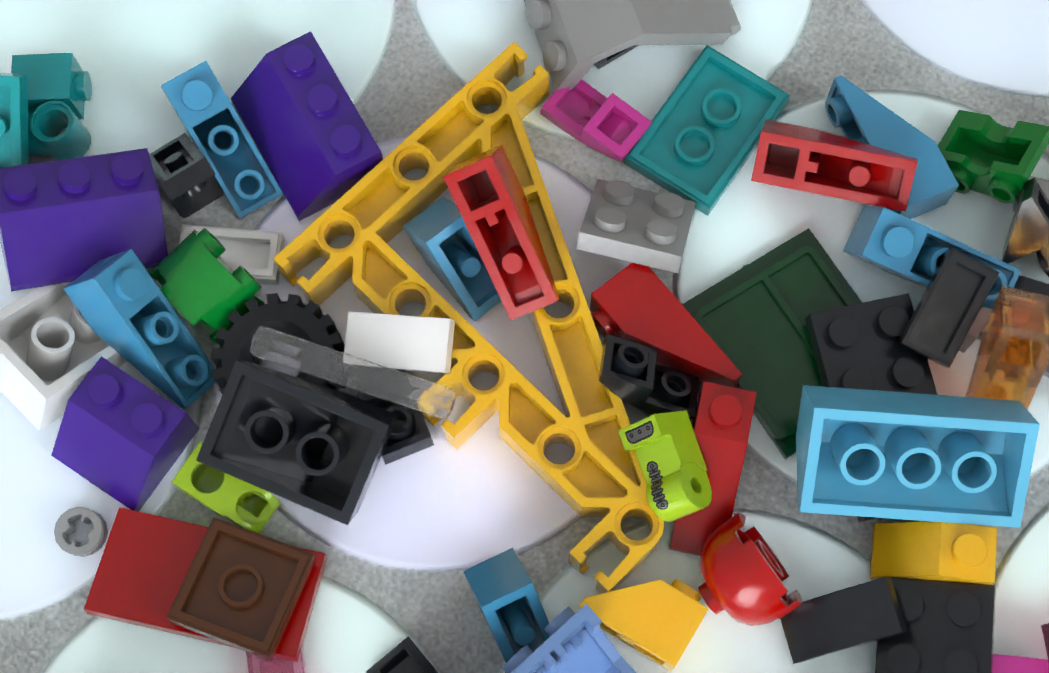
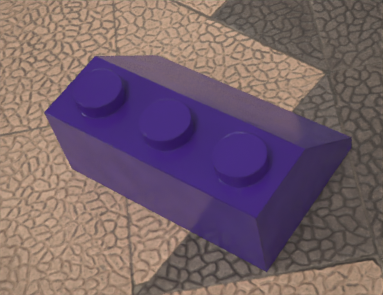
M311 31L266 53L231 97L233 105L298 221L334 204L383 160L381 150Z
M148 148L0 168V244L11 292L72 282L99 260L129 249L134 251L145 269L155 268L168 255L160 193Z

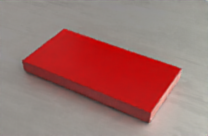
M119 507L84 606L85 612L93 616L233 647L172 624L166 618L209 527ZM304 548L299 549L314 554L316 561L274 657L298 662L327 561L325 553Z

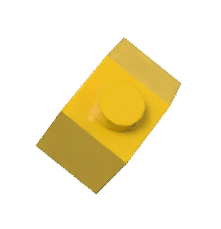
M932 521L875 523L872 531L869 578L893 577L992 585L995 583L997 528Z
M656 580L585 597L578 610L587 604L602 620L600 626L602 630L671 672L680 660L709 608L699 603L702 599L701 594L687 584L674 580L669 585L662 580Z

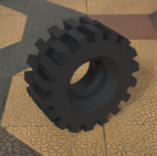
M278 293L266 294L267 304L259 306L257 300L253 298L245 302L249 312L241 316L234 310L227 317L232 326L229 330L220 327L215 336L220 343V347L212 348L211 360L216 365V369H212L214 381L220 388L221 394L224 392L237 359L262 366L267 353L280 346L291 347L301 355L302 366L296 377L338 391L340 388L346 389L349 378L345 372L347 366L343 364L344 342L332 318L328 313L324 315L320 306L311 300L305 305L300 296L289 294L287 301H281Z

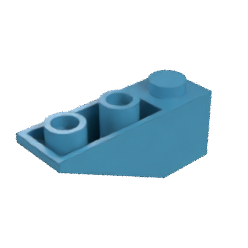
M207 61L161 85L162 91L191 140L206 157L214 170V177L239 219L283 195Z
M843 76L834 78L825 101V109L830 122L835 128L840 127L848 139L918 159L906 212L894 209L889 210L912 219L946 205L959 184L936 142Z
M863 205L843 249L844 253L927 288L946 250L954 248L1000 272L982 307L1003 312L1021 273L1020 269L880 206Z
M132 249L99 260L63 288L92 330L180 408H187L215 383L212 369H215Z

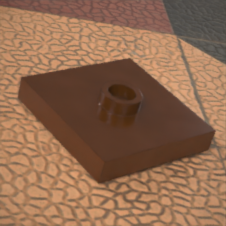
M213 517L166 618L172 624L272 661L316 561L315 555Z

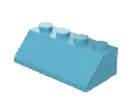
M803 385L796 431L799 512L1020 528L1040 424L1024 405L1016 400Z

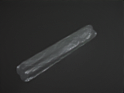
M266 326L259 327L251 341L250 353L254 357L440 419H447L455 405L456 391L453 388Z

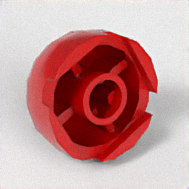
M738 512L716 528L707 537L701 548L699 567L705 582L698 586V590L708 607L716 615L725 610L739 623L750 626L768 624L786 616L801 606L803 602L797 589L789 595L787 594L788 590L782 581L790 576L771 547L754 526L746 532L741 528L745 524L746 517Z

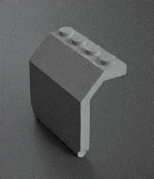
M524 0L530 26L535 31L543 54L544 66L549 71L555 90L571 87L569 91H572L594 63L634 45H723L730 36L741 30V25L731 0Z

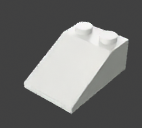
M71 282L37 287L0 309V391L39 431L64 415L68 399L101 356L118 368L127 361L92 330L63 288Z

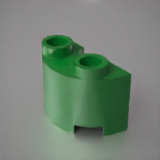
M958 110L938 144V148L959 184L955 192L966 194L973 190L992 196L1002 203H1014L1049 144V126L1017 121L1014 127H1006L997 123L990 115Z
M204 228L199 233L196 230L192 231L149 274L162 285L160 290L168 301L193 326L198 323L209 334L210 339L220 345L215 336L220 327L229 330L232 326L227 317L234 310L243 316L249 312L245 302L253 298L257 300L259 306L264 305L265 302L256 294L262 288L259 282L241 265L233 271L220 257L226 251L225 247L212 233Z

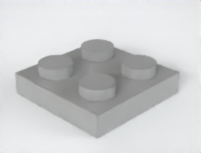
M598 179L579 231L576 249L679 273L696 202L685 200L679 195L670 192L656 193L635 188L624 181Z

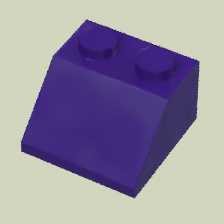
M101 356L68 399L51 456L130 510L139 512L200 428L185 411Z

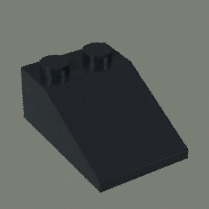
M237 359L196 461L348 525L361 507L398 414L351 394Z

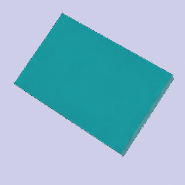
M706 45L652 119L650 128L625 157L624 164L670 193L677 194L685 200L696 202L695 208L708 216L758 146L761 130L766 119L775 121L787 105L790 95Z

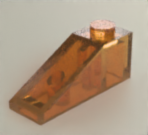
M1001 286L983 332L965 397L1020 401L1028 410L1049 362V296Z

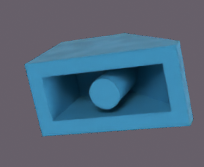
M441 197L403 225L404 230L427 266L472 320L476 321L501 302L456 204L445 197Z
M513 547L463 571L505 663L524 646L528 645L534 652L550 637L544 630L549 624L548 618L534 585Z

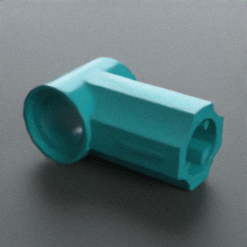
M54 100L45 102L36 109H28L29 155H51L56 160L83 157L89 150L91 144L90 133L68 105ZM63 128H66V130L62 134L55 136L58 133V131H60Z

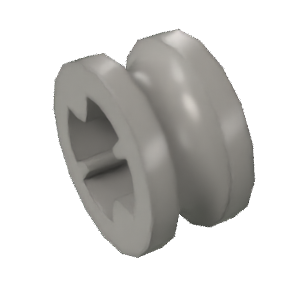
M75 507L65 511L58 518L54 529L55 541L59 547L69 554L81 557L93 555L99 551L106 542L108 534L107 524L103 517L85 507ZM80 518L81 522L90 524L92 521L94 529L87 533L89 542L83 546L77 540H73L72 543L69 540V535L76 530L74 522Z

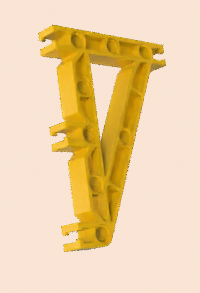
M513 42L273 259L281 275L293 287L298 284L308 302L311 300L319 306L352 276V283L358 299L373 313L399 315L404 305L410 302H418L425 306V310L419 317L455 320L450 374L446 373L417 400L419 410L422 412L423 417L432 426H435L441 421L436 412L456 396L463 395L471 406L455 424L446 419L440 425L445 431L447 441L456 450L496 412H499L500 438L580 517H604L569 552L568 560L581 574H584L590 568L586 564L587 557L605 541L613 542L617 550L625 554L626 557L609 577L601 570L593 577L597 581L596 589L602 594L615 591L654 552L662 537L665 523L664 520L660 519L653 512L646 494L647 483L635 450L625 451L618 433L619 430L631 425L622 399L599 381L603 346L522 120L549 96V73L541 65H538L533 70V76L514 91L507 90L505 86L514 76L520 78L525 73L524 61L528 58L526 52ZM485 104L499 107L497 111L490 114L477 111L480 106ZM499 145H503L525 193L560 298L557 302L566 303L572 309V312L564 318H554L548 315L545 311L547 306L530 312L565 416L388 245L404 229L403 225L424 211L448 189L443 178L448 171L456 164ZM419 168L427 171V174L419 180L413 181L404 177L411 169ZM346 234L354 237L350 245L345 248L337 249L330 246L332 240L339 235ZM322 257L326 261L309 281L303 275L300 278L296 276L299 271L316 258ZM479 372H492L498 377L497 384L489 390H478L471 385L472 378ZM554 443H563L572 449L574 456L567 463L554 464L547 460L544 452L547 447ZM633 516L641 517L649 525L650 535L638 541L629 539L621 530L623 520Z

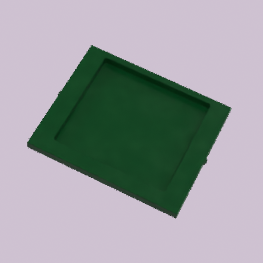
M809 228L750 264L743 265L740 270L682 304L742 373L736 388L757 392L753 414L783 458L786 460L796 454V431L803 385L822 386L804 318L810 313L862 303Z

